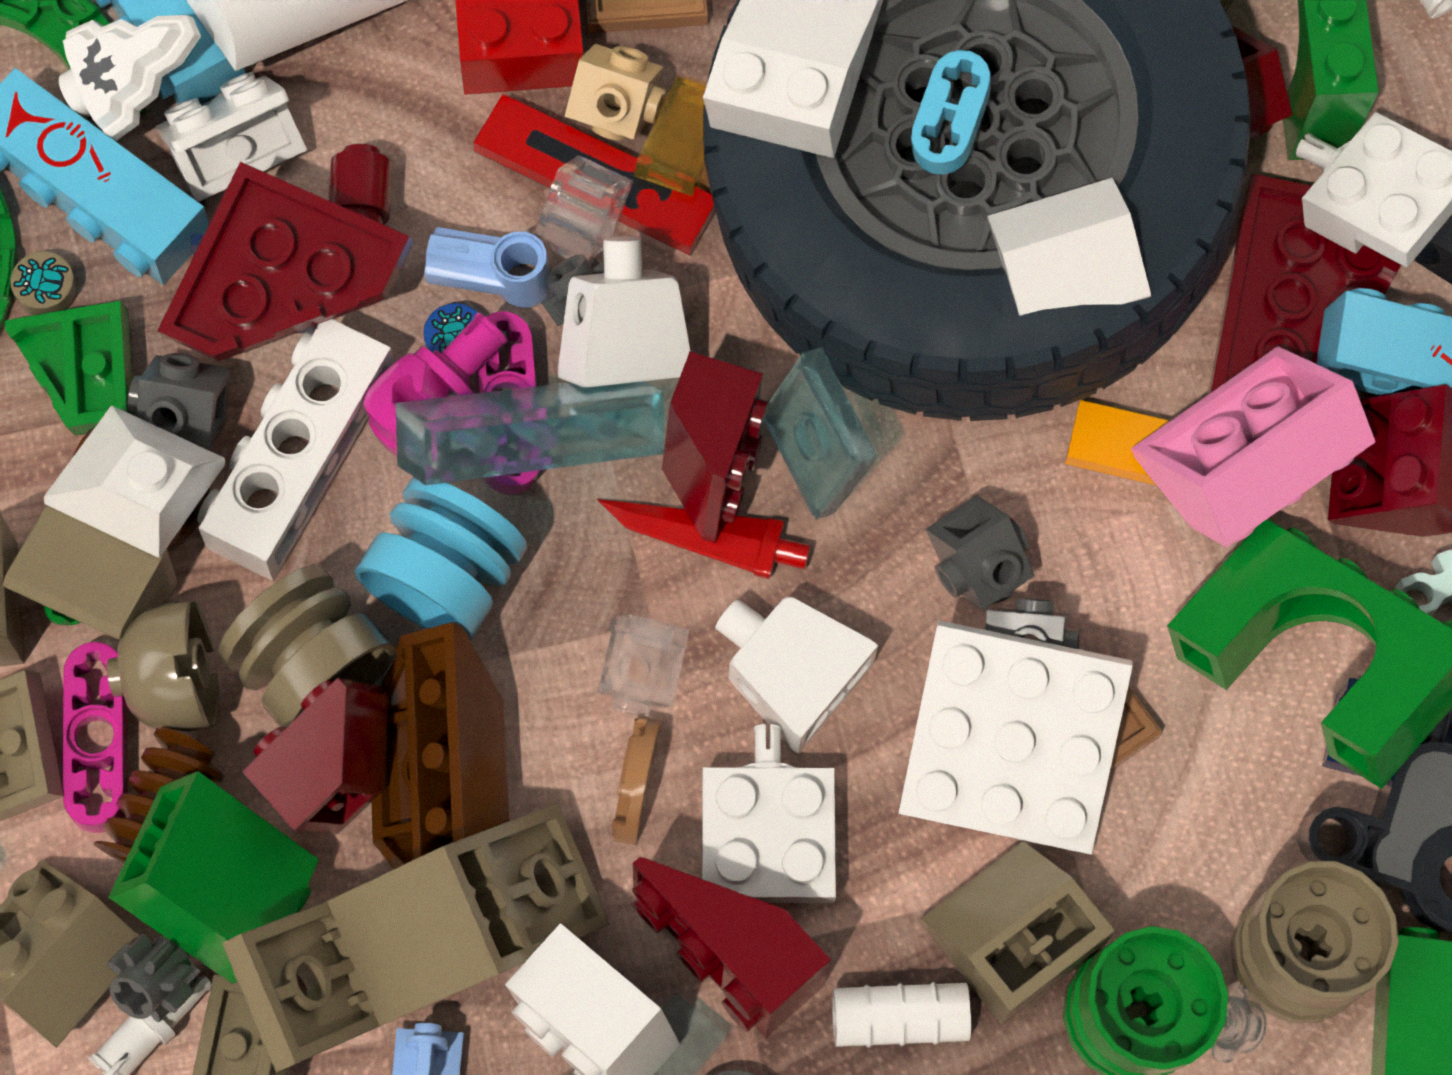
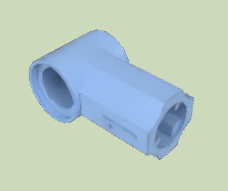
M436 227L434 233L430 234L426 250L424 276L429 284L501 295L510 305L518 308H530L540 304L548 297L550 292L547 289L548 285L545 279L551 269L543 242L531 233L525 231L512 232L501 238ZM520 264L535 266L533 271L524 276L508 274L513 267Z

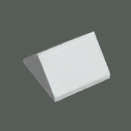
M1113 178L987 216L1019 316L1044 309L1077 305L1125 304L1151 297L1132 217Z

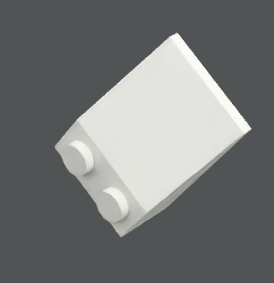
M740 0L722 37L703 96L710 127L834 158L883 0Z

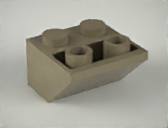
M1024 841L920 918V923L1001 1026L1104 948L1115 932L1114 928L1077 882Z
M41 859L33 869L24 872L14 881L9 889L8 897L0 905V1002L57 1048L108 990L109 985L118 975L107 966L108 961L126 943L131 945L139 935L95 895Z

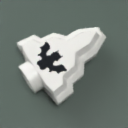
M188 15L156 16L138 27L123 19L106 26L91 20L67 31L63 44L70 69L59 76V86L66 102L73 111L83 118L92 116L103 132L114 141H117L139 125L140 111L158 97L162 77L182 65L200 39L201 35L194 18Z

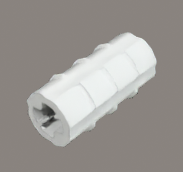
M932 982L931 984L902 985L899 983L897 986L870 987L865 985L864 987L832 989L835 1047L866 1046L869 1048L872 1045L899 1044L903 1046L913 1043H933L936 1045L939 1042L970 1041L971 1013L967 983L936 984Z

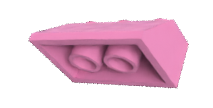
M1277 346L1132 447L1131 450L1138 463L1189 526L1227 548L1234 542L1248 537L1258 525L1285 506L1300 500L1307 490L1331 473L1348 466L1355 456L1376 441L1352 380Z

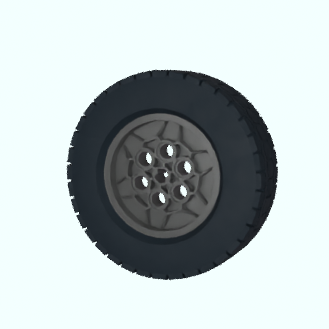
M737 0V2H736V4L734 5L732 11L730 12V14H729V16H728V18H727V26L724 25V27H723V29H722V32H721V35H720L718 44H717V46H716V49H715V52H714V55H713V58H712V64H711V67H710V70H709L708 80H709V77H710V74H711V71H712V68H713V65H714V62H715V59H716V56H717V52H718V49H719V46H720L722 37H723V35H724V33H725V31H726V29H727V27H728V25H729V23H730V21H731V19H732V17H733V15H734V12H735V10H736V8H737V6H738L740 0ZM883 0L834 158L711 128L704 104V162L723 241L738 278L744 286L743 288L771 328L796 354L799 353L805 362L830 380H837L840 386L870 401L879 399L880 405L914 415L918 411L923 412L924 417L961 421L962 417H970V421L1008 419V415L1015 414L1016 418L1051 411L1053 410V405L1060 404V407H1064L1096 394L1097 388L1102 387L1105 389L1133 372L1137 364L1140 363L1142 365L1171 339L1173 333L1176 334L1198 306L1223 262L1222 260L1226 255L1239 213L1251 130L1247 78L1236 35L1234 36L1233 27L1220 0ZM957 50L971 51L981 56L987 64L993 65L999 70L990 77V97L980 126L987 127L989 130L984 133L978 129L970 155L963 166L952 173L944 175L932 174L922 169L917 162L906 161L900 156L905 149L912 146V128L921 102L912 100L909 95L918 88L927 87L935 65L947 53ZM961 72L957 80L947 79L951 82L952 99L950 103L958 105L963 90L966 87H975L972 85V76L968 72ZM1036 98L1046 102L1049 108L1039 114H1028L1020 110L1018 106L1027 99ZM944 120L937 138L926 137L930 140L931 152L941 154L945 145L956 146L951 141V121ZM1031 157L1042 166L1036 172L1020 174L1015 172L1010 167V164L1016 159ZM1113 178L1132 217L1151 297L1125 304H1089L1044 309L1019 316L987 216ZM962 181H972L983 188L978 195L972 198H960L950 192L954 185Z

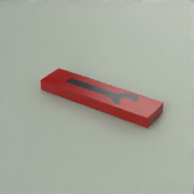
M505 94L501 95L473 142L474 152L689 256L692 254L715 213L711 193Z

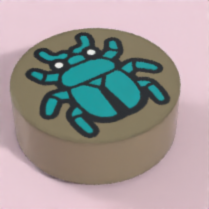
M49 251L31 253L16 264L11 274L10 283L13 294L21 308L31 315L65 310L75 298L77 290L75 276L69 263L56 253Z

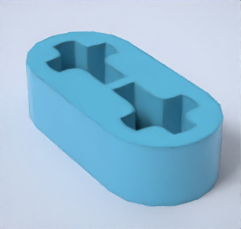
M953 51L938 60L932 71L912 128L911 142L914 158L922 169L932 174L944 175L952 173L964 165L970 155L990 97L991 78L988 65L981 56L971 51ZM961 72H968L972 75V85L975 87H966L963 90L958 105L950 103L952 99L951 82L947 79L957 80ZM944 120L951 121V141L956 146L945 145L941 154L931 152L930 140L926 137L937 138Z

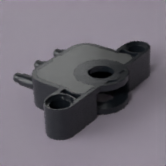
M1451 710L1382 789L1379 788L1371 816L1341 807L1315 811L1303 820L1298 829L1297 838L1300 852L1307 861H1337L1363 872L1377 886L1386 889H1400L1405 906L1417 921L1436 931L1452 933V900L1442 889L1440 872L1445 861L1452 856V745L1444 743L1452 717ZM1327 819L1337 821L1346 831V846L1337 856L1325 853L1317 839L1318 830Z

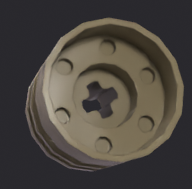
M312 564L296 569L258 595L236 617L224 633L217 650L219 659L227 668L239 672L240 682L246 689L259 690L267 687L262 697L263 708L280 727L284 726L287 728L304 711L301 708L303 699L316 686L326 680L334 682L337 678L375 686L388 669L395 655V648L393 643L367 615L356 613L346 617L351 606L350 596L343 589L334 587L333 578L322 566Z
M1337 861L1306 862L1285 871L1239 918L1231 941L1233 971L1244 993L1265 1013L1289 1023H1319L1344 1011L1356 999L1361 998L1370 991L1389 971L1398 946L1396 915L1383 890L1363 872ZM1300 940L1307 942L1311 946L1307 954L1310 958L1309 961L1304 960L1299 955L1302 949Z

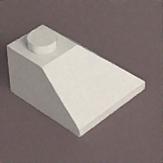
M111 405L45 494L44 504L160 558L225 466V458Z

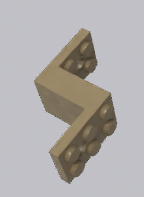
M558 803L440 847L326 902L242 933L222 944L233 968L234 976L241 987L260 1032L261 1040L267 1049L275 1071L279 1072L525 963L560 923L578 938L606 927L610 923ZM535 877L537 878L540 884L541 890L536 883ZM296 973L305 983L307 997L299 988Z

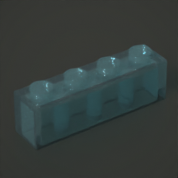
M644 381L585 388L568 382L395 403L397 466L424 485L664 454V392Z

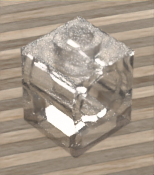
M580 155L576 156L557 170L534 235L549 242L550 248L564 258L582 254L589 262L603 251V239L613 236L633 180Z

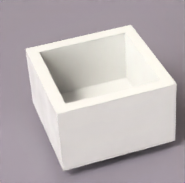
M561 923L505 984L518 1003L512 1010V1014L526 1027L524 1029L525 1033L552 1057L562 1049L564 1052L561 1056L575 1069L573 1071L574 1075H654L680 1046L662 1009Z

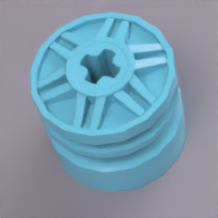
M416 476L410 479L402 492L405 503L401 502L395 505L389 513L391 523L402 536L386 532L376 535L354 570L356 578L380 602L414 624L427 629L456 622L463 626L470 641H472L493 607L491 595L480 583L498 587L506 584L511 577L508 565L520 562L527 550L526 540L514 525L478 498L435 478Z

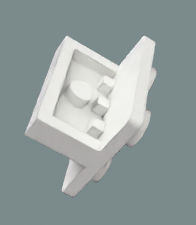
M253 72L237 76L220 86L222 95L208 102L200 104L198 98H193L168 109L164 113L167 121L155 127L160 138L167 144L192 198L197 202L227 189L240 162L265 171L307 151L305 143L286 105L289 98L285 89L264 75L256 78Z

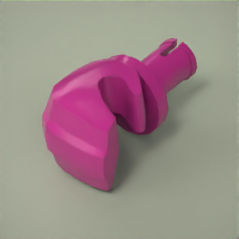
M479 312L474 315V319L441 353L437 350H434L432 353L424 346H421L414 354H406L385 370L365 394L363 405L368 414L369 426L374 435L388 451L409 464L420 465L428 469L435 465L432 459L419 446L422 440L418 435L434 414L437 416L445 415L448 393L465 407H469L476 399V396L469 388L472 384L468 379L501 345L508 341L504 334Z

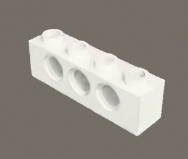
M333 319L320 323L314 333L307 331L302 335L292 355L291 363L294 365L292 371L283 385L276 383L268 392L260 413L263 420L252 438L244 436L240 440L229 463V469L232 470L221 491L213 489L208 494L198 514L197 521L201 524L199 531L208 550L273 582L369 418L363 405L367 390L385 370L394 364L391 347ZM330 384L340 389L333 398L327 401H316L309 397L310 393L320 385ZM299 436L309 440L308 445L299 453L284 454L278 451L280 444L290 437ZM270 489L278 493L275 501L267 507L253 508L246 504L249 497L258 490Z

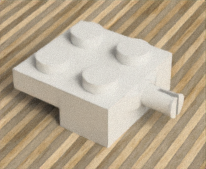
M1377 112L1371 116L1354 138L1342 147L1336 148L1318 139L1311 133L1306 134L1305 140L1302 139L1297 147V157L1303 158L1324 169L1323 174L1302 197L1305 227L1355 254L1365 245L1408 268L1452 215V151Z
M766 724L757 725L754 727L755 763L740 768L703 767L702 879L766 903H834L836 898L834 768H796L781 763L782 727L770 724V749H766Z

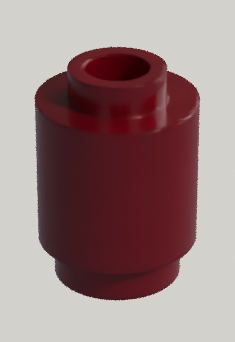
M348 145L342 152L335 154L331 158L328 200L385 225L390 220L392 161L387 156L380 154V150L373 145Z

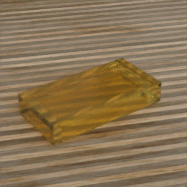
M676 76L636 162L635 177L690 196L693 195L705 168L703 148V96L706 90L705 85Z

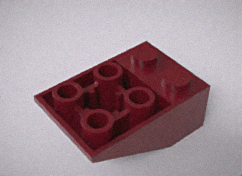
M641 856L633 862L632 892L637 898L632 903L634 909L654 932L659 933L666 928L678 941L681 949L676 954L695 978L703 983L710 977L726 996L721 1001L722 1006L744 1031L748 1032L755 1026L767 1038L825 985L831 959L785 909Z

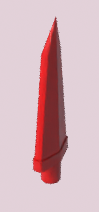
M596 499L628 530L754 573V576L770 579L775 563L804 570L807 567L811 545L783 539L782 534L785 521L773 518L767 520L737 516L734 523L723 520L716 542L712 543L702 539L685 509Z

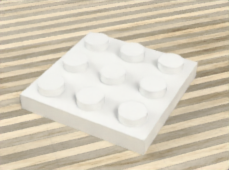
M938 620L898 814L1092 855L1133 667L1132 660Z

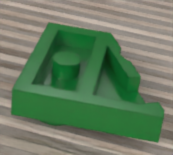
M121 301L4 320L5 330L9 337L19 347L30 365L29 369L39 385L49 395L52 405L64 425L75 436L86 434L90 429L96 427L111 405L135 416V413L128 411V395L133 380L129 311Z

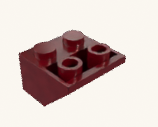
M689 351L670 401L662 471L702 539L715 543L723 520L734 523L738 515L745 487L742 484L747 470L753 471L763 441L761 431L768 412L769 402L759 399L763 379L762 373Z
M1444 384L1360 400L1376 442L1355 456L1348 466L1332 473L1328 521L1336 525L1420 537L1452 533V388Z
M337 678L334 682L332 680L322 682L303 699L301 708L304 711L287 728L281 726L274 729L256 745L253 753L257 757L242 772L294 831L339 834L385 788L389 696L381 687Z

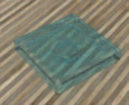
M822 347L802 353L770 399L765 423L812 516L817 520L835 514L876 461L878 455Z

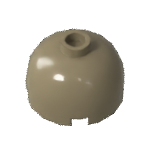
M196 601L168 602L145 610L129 623L122 638L119 639L118 657L108 659L107 676L113 696H124L130 712L148 727L154 729L167 727L179 732H192L204 727L215 726L217 723L219 712L218 674H209L206 653L214 652L205 616Z

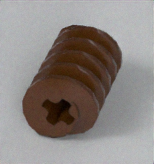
M167 727L156 728L153 735L163 748H146L141 756L144 764L152 772L133 771L128 781L139 795L121 794L116 802L118 809L127 819L118 817L108 818L103 828L114 842L95 841L93 845L109 856L125 863L161 786L197 771L211 781L222 782L224 775L211 762L215 754L204 744L179 731Z

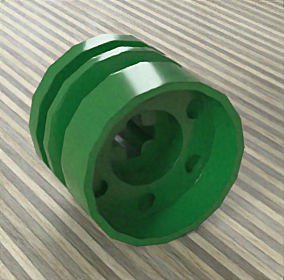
M1150 926L1124 933L1077 968L1065 990L1062 1018L1070 1045L1085 1065L1101 1075H1168L1193 1063L1213 1047L1226 1023L1228 992L1221 968L1202 944L1179 930ZM1142 1002L1146 1007L1147 1014L1142 1018L1130 1020L1125 1008Z

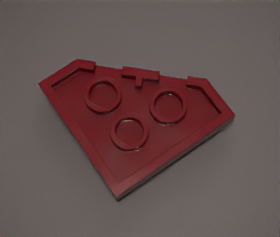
M240 162L157 331L163 337L217 361L227 359L387 299L414 242L410 236Z

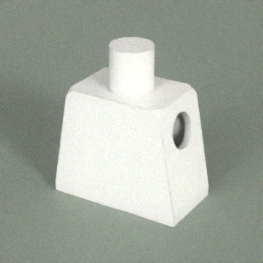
M614 236L604 238V273L574 276L568 285L558 363V378L585 388L680 377L690 351L679 284L675 276L655 270H642L641 237Z
M789 596L783 598L766 619L738 598L726 609L715 626L716 630L741 648L729 663V680L769 725L775 724L782 727L781 739L797 754L802 751L873 666L878 645L871 639Z

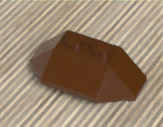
M456 622L401 635L394 651L398 656L385 674L380 686L389 696L385 788L371 801L373 844L393 869L440 847L510 821L503 699L463 626Z

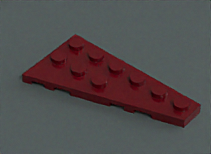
M1251 173L1248 179L1208 394L1277 346L1316 364L1324 310L1347 290L1359 288L1372 289L1385 295L1401 267V264L1365 245L1355 254L1305 227L1302 197L1312 187L1311 185Z

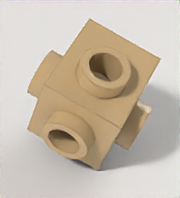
M594 44L579 59L565 117L591 125L592 130L604 138L612 140L630 138L634 140L648 122L656 124L666 98V89L658 87L664 66L649 62L648 56L645 53L634 48L617 46L610 49Z

